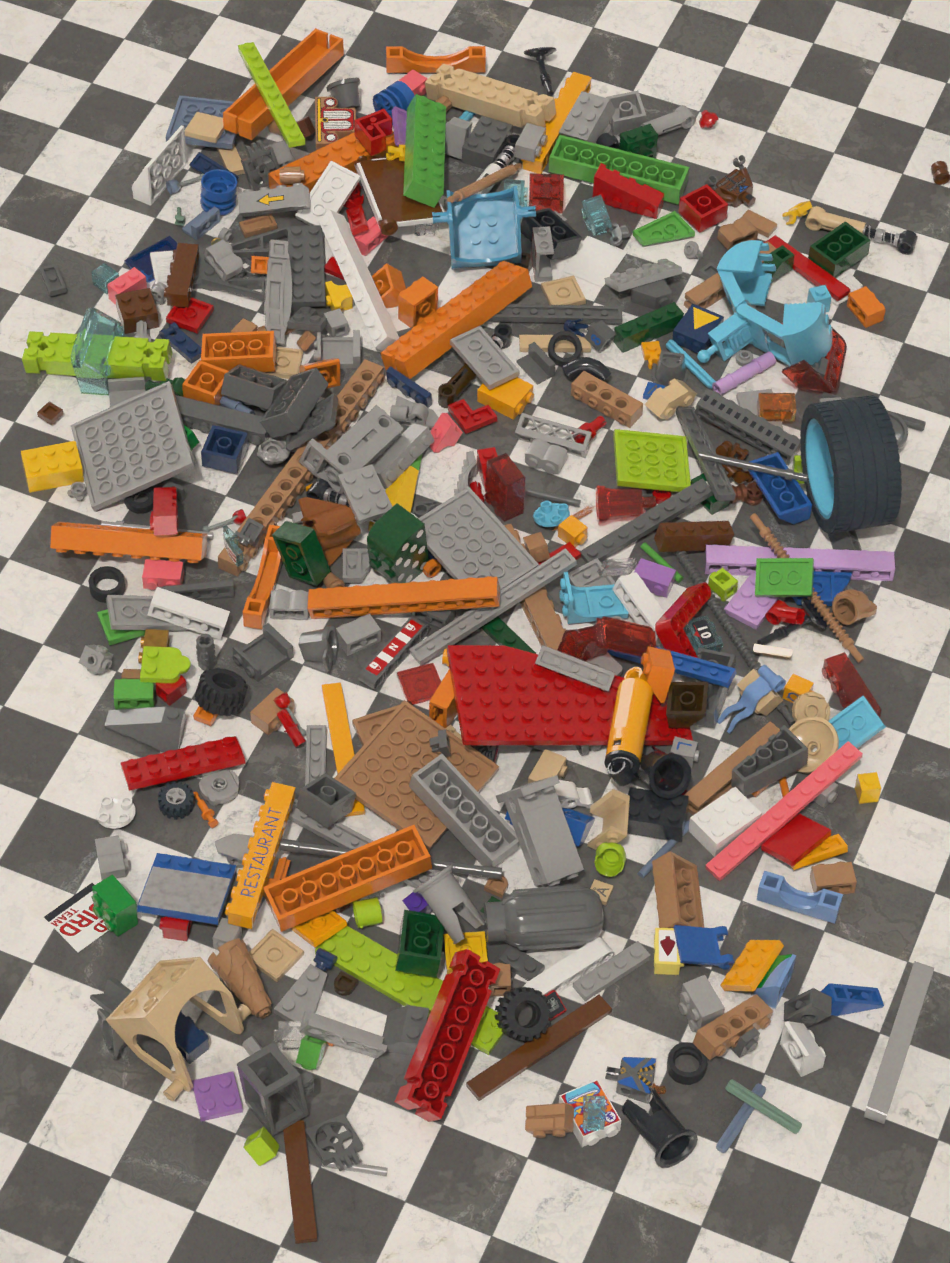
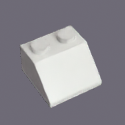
M785 1022L780 1045L799 1075L803 1077L823 1068L826 1055L823 1048L819 1047L815 1042L812 1031L808 1030L803 1023Z

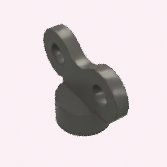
M612 223L608 226L607 231L612 235L610 238L612 246H618L623 242V238L631 237L627 224L619 226L617 223Z

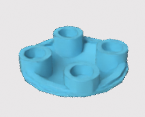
M543 501L540 504L541 507L534 512L533 519L534 522L543 527L558 526L570 516L569 507L565 503L558 504Z

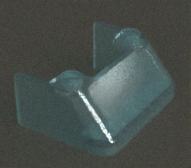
M97 308L86 309L72 349L71 362L81 394L109 395L110 392L106 379L111 373V367L108 365L107 358L114 337H125L124 326L121 325V322Z

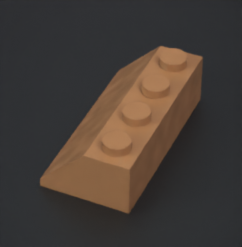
M671 851L653 860L659 928H673L675 925L704 927L697 865Z

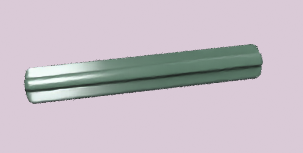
M731 1079L727 1083L725 1089L794 1134L800 1131L802 1123L735 1080Z

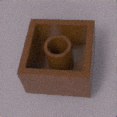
M150 288L115 295L116 308L124 334L136 332V323L140 322V320L147 323V330L159 327L158 311Z

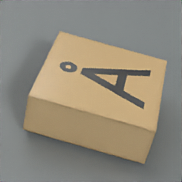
M594 879L590 889L595 890L599 894L603 905H607L613 891V885Z

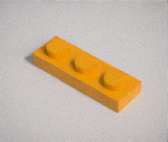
M839 834L830 836L796 865L791 866V868L796 870L848 852V845Z

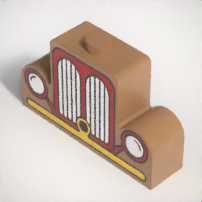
M315 97L316 150L354 133L355 108H338V101L334 97Z

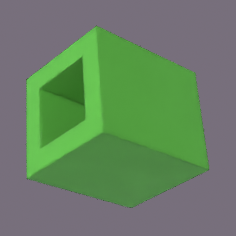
M308 1035L304 1036L301 1040L296 1063L301 1064V1067L308 1070L316 1069L322 1063L327 1042Z

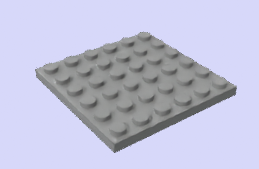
M170 381L71 425L89 500L94 511L195 467Z

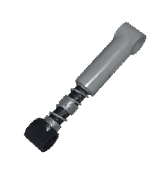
M682 105L673 113L644 122L640 126L651 124L658 135L681 127L684 129L690 128L694 125L696 117L686 106ZM603 133L598 137L596 144L619 149L620 134L610 135L609 133Z

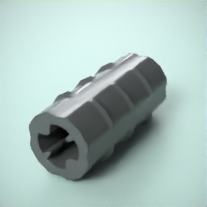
M202 634L196 639V655L198 666L205 671L215 667L216 656L213 638L209 634Z

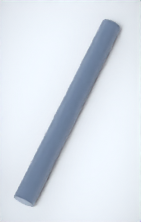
M686 821L683 836L689 831L690 821ZM668 840L637 874L644 878L653 869L652 861L668 853L676 845L677 841Z

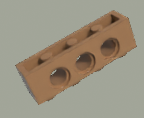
M583 371L571 384V396L600 411L605 416L611 417L622 425L631 428L642 416V402L586 371Z
M755 994L697 1030L693 1044L709 1060L716 1056L720 1057L730 1047H736L740 1036L754 1027L757 1030L765 1029L771 1023L770 1018L773 1010Z

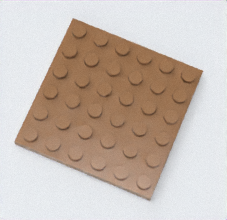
M404 700L334 779L356 792V800L398 830L415 825L426 849L430 851L448 828L409 787V783L415 772L442 754L441 752H432L429 739L437 737L438 731L445 730V728ZM446 729L451 756L446 757L447 760L479 793L499 770V766L470 745H463L460 738Z

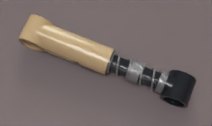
M817 206L810 209L805 221L807 228L813 231L820 229L832 231L846 221L866 237H869L870 240L873 238L874 241H883L884 244L889 242L891 245L896 246L900 253L905 255L913 252L918 239L916 233L910 230L903 231L900 234H892V231L888 233L883 229H872L870 226L867 227L865 222L827 213L823 208Z

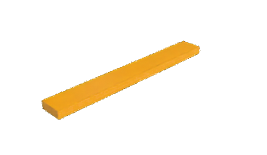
M341 682L322 685L337 774L354 757ZM355 799L352 812L345 817L365 814L364 805Z

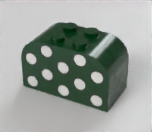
M396 503L370 529L367 536V552L369 564L374 570L392 583H409L423 572V566L429 561L425 523Z

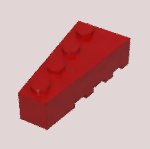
M600 164L594 175L592 201L650 218H658L664 204V193L646 184L640 185L636 182V179L631 177L628 179L619 175V171L615 169L611 171L606 168L607 165Z
M176 487L154 488L150 531H154V536L177 534L179 523Z

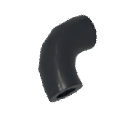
M590 357L575 358L562 365L563 371L571 380L575 379L583 371L602 381L612 374L602 362Z

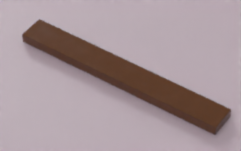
M600 994L547 1028L545 1033H540L541 1037L533 1038V1040L526 1042L466 1082V1087L478 1101L482 1100L612 1013V1008Z

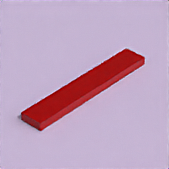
M775 235L767 240L775 248L783 245L795 255L793 269L816 286L826 285L831 297L836 301H840L850 293L851 289L778 236Z

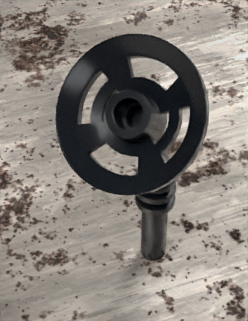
M540 47L525 50V55L536 57L541 73L540 80L542 85L545 86L547 95L553 96L551 78L547 73L544 60H546V56L557 51L556 48Z
M803 597L801 598V604L805 611L804 622L801 625L791 623L786 627H779L773 633L757 640V644L766 645L774 640H781L806 623L810 624L813 622L823 629L827 627V624L823 617L820 616L821 613L817 612V608H814V604H811L810 600Z

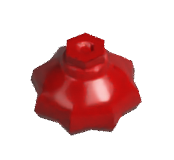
M704 110L701 112L699 125L701 128H712L719 118L716 113Z

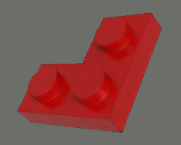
M464 399L448 405V411L465 434L497 421V415L489 405L473 411Z

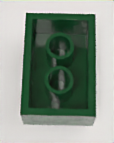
M845 221L810 246L808 259L836 278L868 255L871 240Z
M285 521L272 534L290 578L317 586L331 572L322 546L317 538V533L313 528Z
M404 910L400 926L395 971L437 977L441 961L444 927L436 915Z

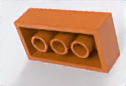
M274 331L203 334L201 361L228 371L237 365H243L261 372H275L276 339Z

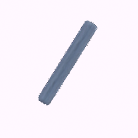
M757 1083L752 1092L762 1098L766 1092V1087ZM745 1102L743 1103L716 1144L718 1151L721 1153L727 1152L755 1108Z

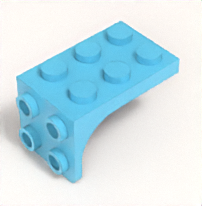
M564 572L563 578L560 579L561 590H559L560 602H564L562 612L563 617H567L568 624L604 621L614 616L624 619L628 618L629 613L612 590L615 584L576 587L570 584L568 572Z

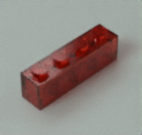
M843 652L824 659L823 677L830 682L831 689L840 698L842 707L847 708L857 699L864 696L880 718L882 709L846 653Z

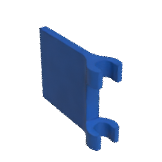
M675 925L673 927L680 963L714 965L724 970L730 968L729 963H734L733 955H720L718 941H723V935H728L726 926L704 928Z

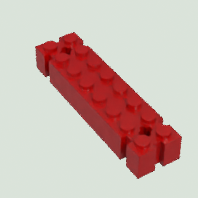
M469 949L454 953L449 966L453 971L446 974L405 1074L404 1080L407 1081V1085L400 1087L394 1101L407 1110L415 1108V1114L428 1122L442 1119L447 1103L443 1100L445 1097L451 1096L492 991L488 987L495 984L501 970L488 961L479 962L481 957Z

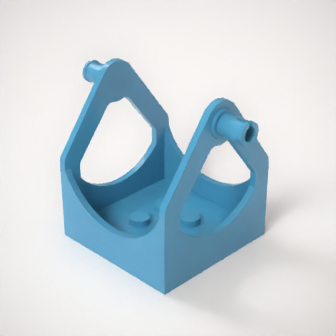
M513 186L500 192L474 194L459 202H447L446 212H432L433 224L447 223L449 225L451 268L497 266L502 261L512 264L521 263L520 219L523 217H536V207H521L519 205L517 186ZM447 190V198L453 195L454 192Z

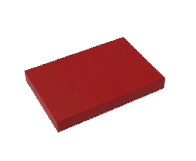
M798 814L761 845V850L793 867L830 837L831 829L802 814Z

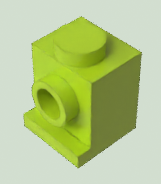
M724 568L717 572L714 571L709 576L708 585L711 590L721 597L722 602L736 594L738 580Z

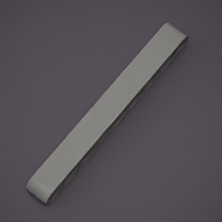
M914 961L864 1118L882 1124L885 1123L934 967Z

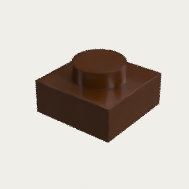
M49 401L37 412V415L40 419L52 425L63 415V409Z

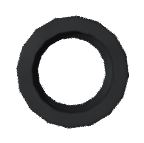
M560 331L551 337L548 344V356L556 365L562 367L566 362L581 356L582 343L574 333ZM561 340L570 341L575 346V353L569 358L559 357L554 350L555 344Z
M104 566L90 574L88 580L91 596L95 600L107 603V595H124L125 580L124 575L119 569ZM103 579H113L118 582V585L111 590H100L96 587V584Z
M679 1043L670 1050L667 1058V1071L675 1082L691 1085L698 1083L704 1077L707 1069V1057L693 1043ZM681 1055H691L699 1061V1068L693 1072H683L675 1066V1059Z

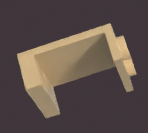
M612 789L590 806V813L603 818L602 832L588 842V847L596 850L604 842L619 843L627 837L629 795Z

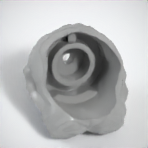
M268 439L259 445L257 456L264 463L273 465L285 461L290 451L285 446V441Z

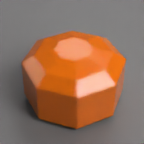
M436 559L429 560L423 566V573L430 578L438 575L441 571V564Z

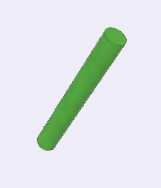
M646 542L640 546L657 564L674 569ZM676 571L675 580L680 583L683 580V576Z

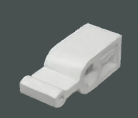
M559 780L560 783L554 785L562 808H574L576 806L590 808L594 804L589 788H578L575 783Z

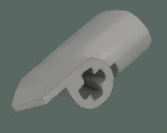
M397 396L396 404L392 405L390 410V417L397 422H409L411 425L415 423L427 426L428 428H433L439 418L434 410L427 408L424 404H416L400 396Z
M234 833L215 841L217 852L227 856L229 864L236 865V868H242L244 866L242 865L243 856L249 852V839L254 836Z

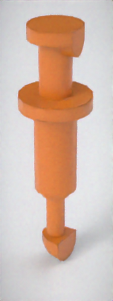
M193 792L194 798L198 801L197 805L202 812V819L209 821L208 825L210 828L216 827L218 820L213 818L215 814L213 809H209L205 801L200 799L198 792Z

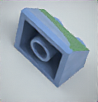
M796 955L777 956L754 991L753 996L757 994L768 1006L776 1009L792 978Z

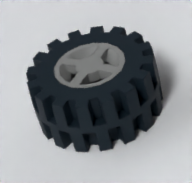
M175 781L171 785L169 783L165 784L166 787H162L161 792L159 791L158 793L160 812L162 811V814L164 816L167 815L169 819L174 817V820H177L178 817L183 819L184 815L189 816L195 805L192 788H188L186 783L182 785L180 781L178 784Z

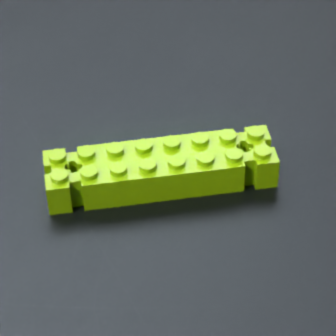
M29 331L26 342L28 348L24 349L22 362L26 373L40 374L41 370H46L47 374L118 379L144 377V380L146 377H151L152 381H166L169 371L167 364L171 363L173 352L169 339H155L154 342H149L148 338L50 332L49 336H44L43 332Z

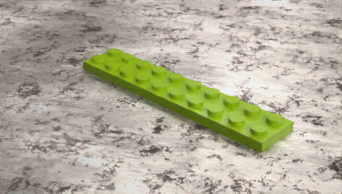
M346 926L315 949V955L318 948L336 955L338 958L334 966L403 1006L411 1005L429 1008L430 1015L443 981L437 977L395 971L397 954ZM488 1006L485 1007L471 1043L473 1047L487 1055L492 1052L504 1035L501 1032L503 1029L497 1025L499 1020L495 1019V1015L498 1012Z

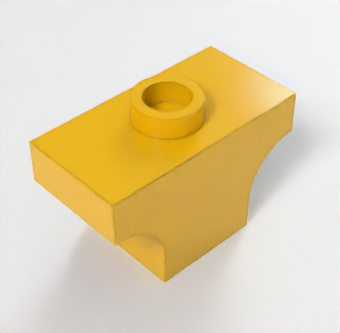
M332 281L325 282V301L327 307L330 306L331 311L340 308L343 313L345 310L353 309V297L347 284L336 285Z

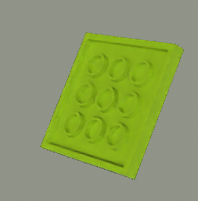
M614 429L613 440L617 486L680 492L691 485L686 436Z

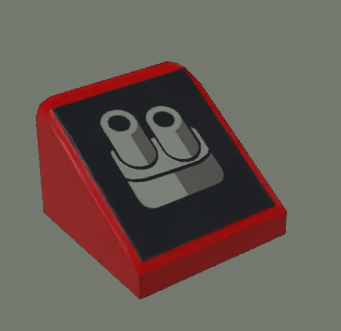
M555 990L544 995L548 998L546 1002L550 1003L552 1007L549 1009V1012H552V1017H549L548 1021L556 1019L567 1011Z

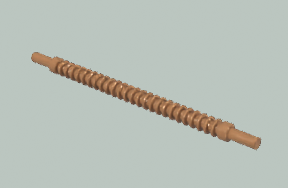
M522 164L508 165L455 191L453 195L447 198V202L462 201L516 174L518 170L522 169Z
M756 513L752 514L750 519L759 529L760 536L765 538L764 541L768 542V546H771V550H774V554H777V558H789L790 555H786L787 551L783 550L784 547L780 546L781 543L777 542L778 539L774 538V534H771V529L763 524ZM813 588V597H808V600H812L811 604H815L814 608H818L817 612H821V617L824 616L823 620L827 621L826 624L830 625L829 628L833 629L834 634L836 633V638H840L839 642H843L842 646L844 649H848L855 660L861 663L864 658L854 646L853 639L848 638L849 634H845L846 630H842L843 626L839 625L840 622L836 621V617H833V613H830V609L826 608L827 605L823 604L824 601L820 600L821 597L817 596L818 592H814L815 588Z

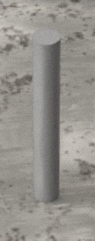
M334 1162L325 1166L322 1164V1167L338 1169ZM342 1162L344 1170L380 1176L387 1175L388 1168L360 1163L355 1165L351 1162L352 1167L347 1168L344 1162Z

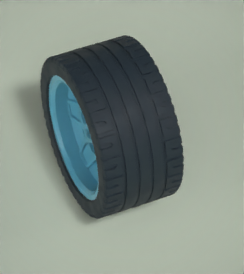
M874 395L808 405L801 421V464L803 474L808 475L807 482H804L807 497L812 503L811 510L819 527L824 532L832 534L892 524L897 519L900 510L902 474L895 431L882 401Z

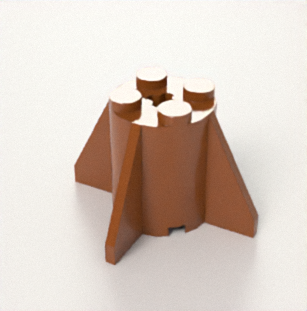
M309 497L300 498L298 501L303 515L301 519L303 526L311 527L316 531L317 538L330 567L343 552V549H346L360 535V527L357 525L351 507Z

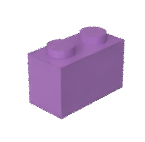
M641 558L634 573L637 572L651 593L667 598L675 582L676 570Z

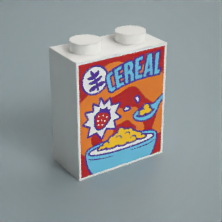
M598 1079L559 1095V1103H567L574 1108L573 1132L581 1147L586 1145L592 1146L599 1142L600 1139L613 1137L620 1131L621 1119Z

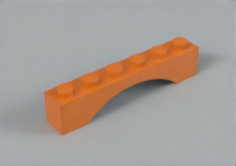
M403 46L386 47V73H409L411 70H415L418 73H436V70L442 64L453 66L454 70L463 69L475 73L485 72V46H468L462 51L445 56L421 55Z
M269 525L257 578L250 595L247 597L243 610L244 627L263 629L262 627L270 605L271 591H274L282 565L281 556L272 536L280 526Z

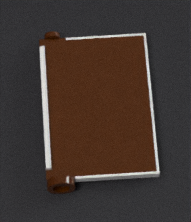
M363 155L355 161V168L361 177L360 181L382 234L387 236L393 235L398 230V227L433 223L432 212H444L440 200L433 208L403 196L405 161H399V157L394 160H387L386 158L368 160Z

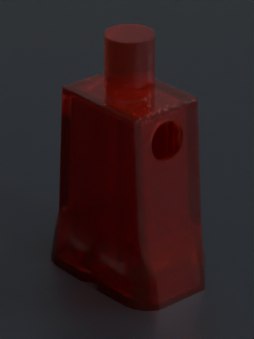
M599 485L595 487L598 524L605 523L611 519L640 516L643 514V508H653L656 506V497H642V489H610Z
M604 624L566 630L557 650L587 661L607 654L610 644L619 641L620 635L617 630L609 631Z

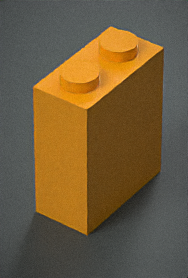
M518 377L490 390L483 383L477 391V402L489 405L491 409L514 420L518 414L520 415L523 412L524 407L532 402L534 398V385Z

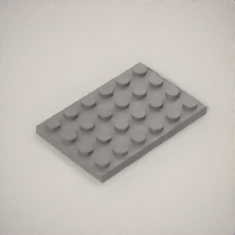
M470 487L418 518L425 523L427 549L455 580L485 578L487 576L497 577L500 590L539 566Z

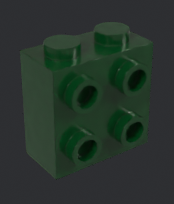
M651 124L620 133L619 150L656 159L658 133Z

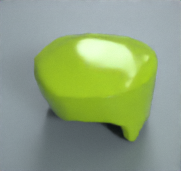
M613 842L600 844L596 849L594 861L597 872L606 877H613L623 870L626 862L624 847Z

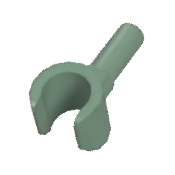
M177 207L175 225L184 226L186 218L181 215V207Z

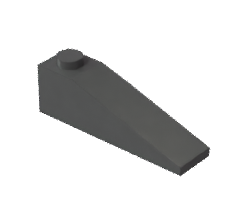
M166 706L109 710L105 728L121 736H129L142 745L143 743L147 744L155 751L166 752L180 748L186 725L185 709Z

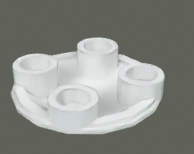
M104 796L101 798V803L96 809V819L99 824L111 829L128 825L135 816V806L132 799L128 796Z

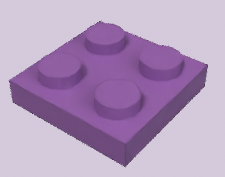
M233 1071L192 1080L193 1092L201 1122L243 1112Z

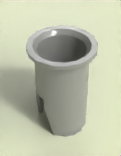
M451 864L418 886L413 892L423 896L452 939L453 944H456L464 939V935L453 908L474 928L484 925L486 921L483 920L452 874L451 868L454 866Z

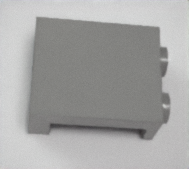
M353 330V337H321V332H317V337L314 340V348H317V351H314V361L338 358L340 360V369L358 368L360 366V330Z

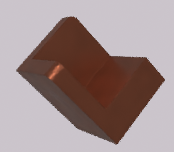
M309 116L296 121L304 138L316 132Z

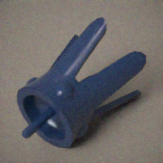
M583 318L578 320L569 319L564 323V331L585 337V334L578 331V329H587L589 325L577 323L583 321Z

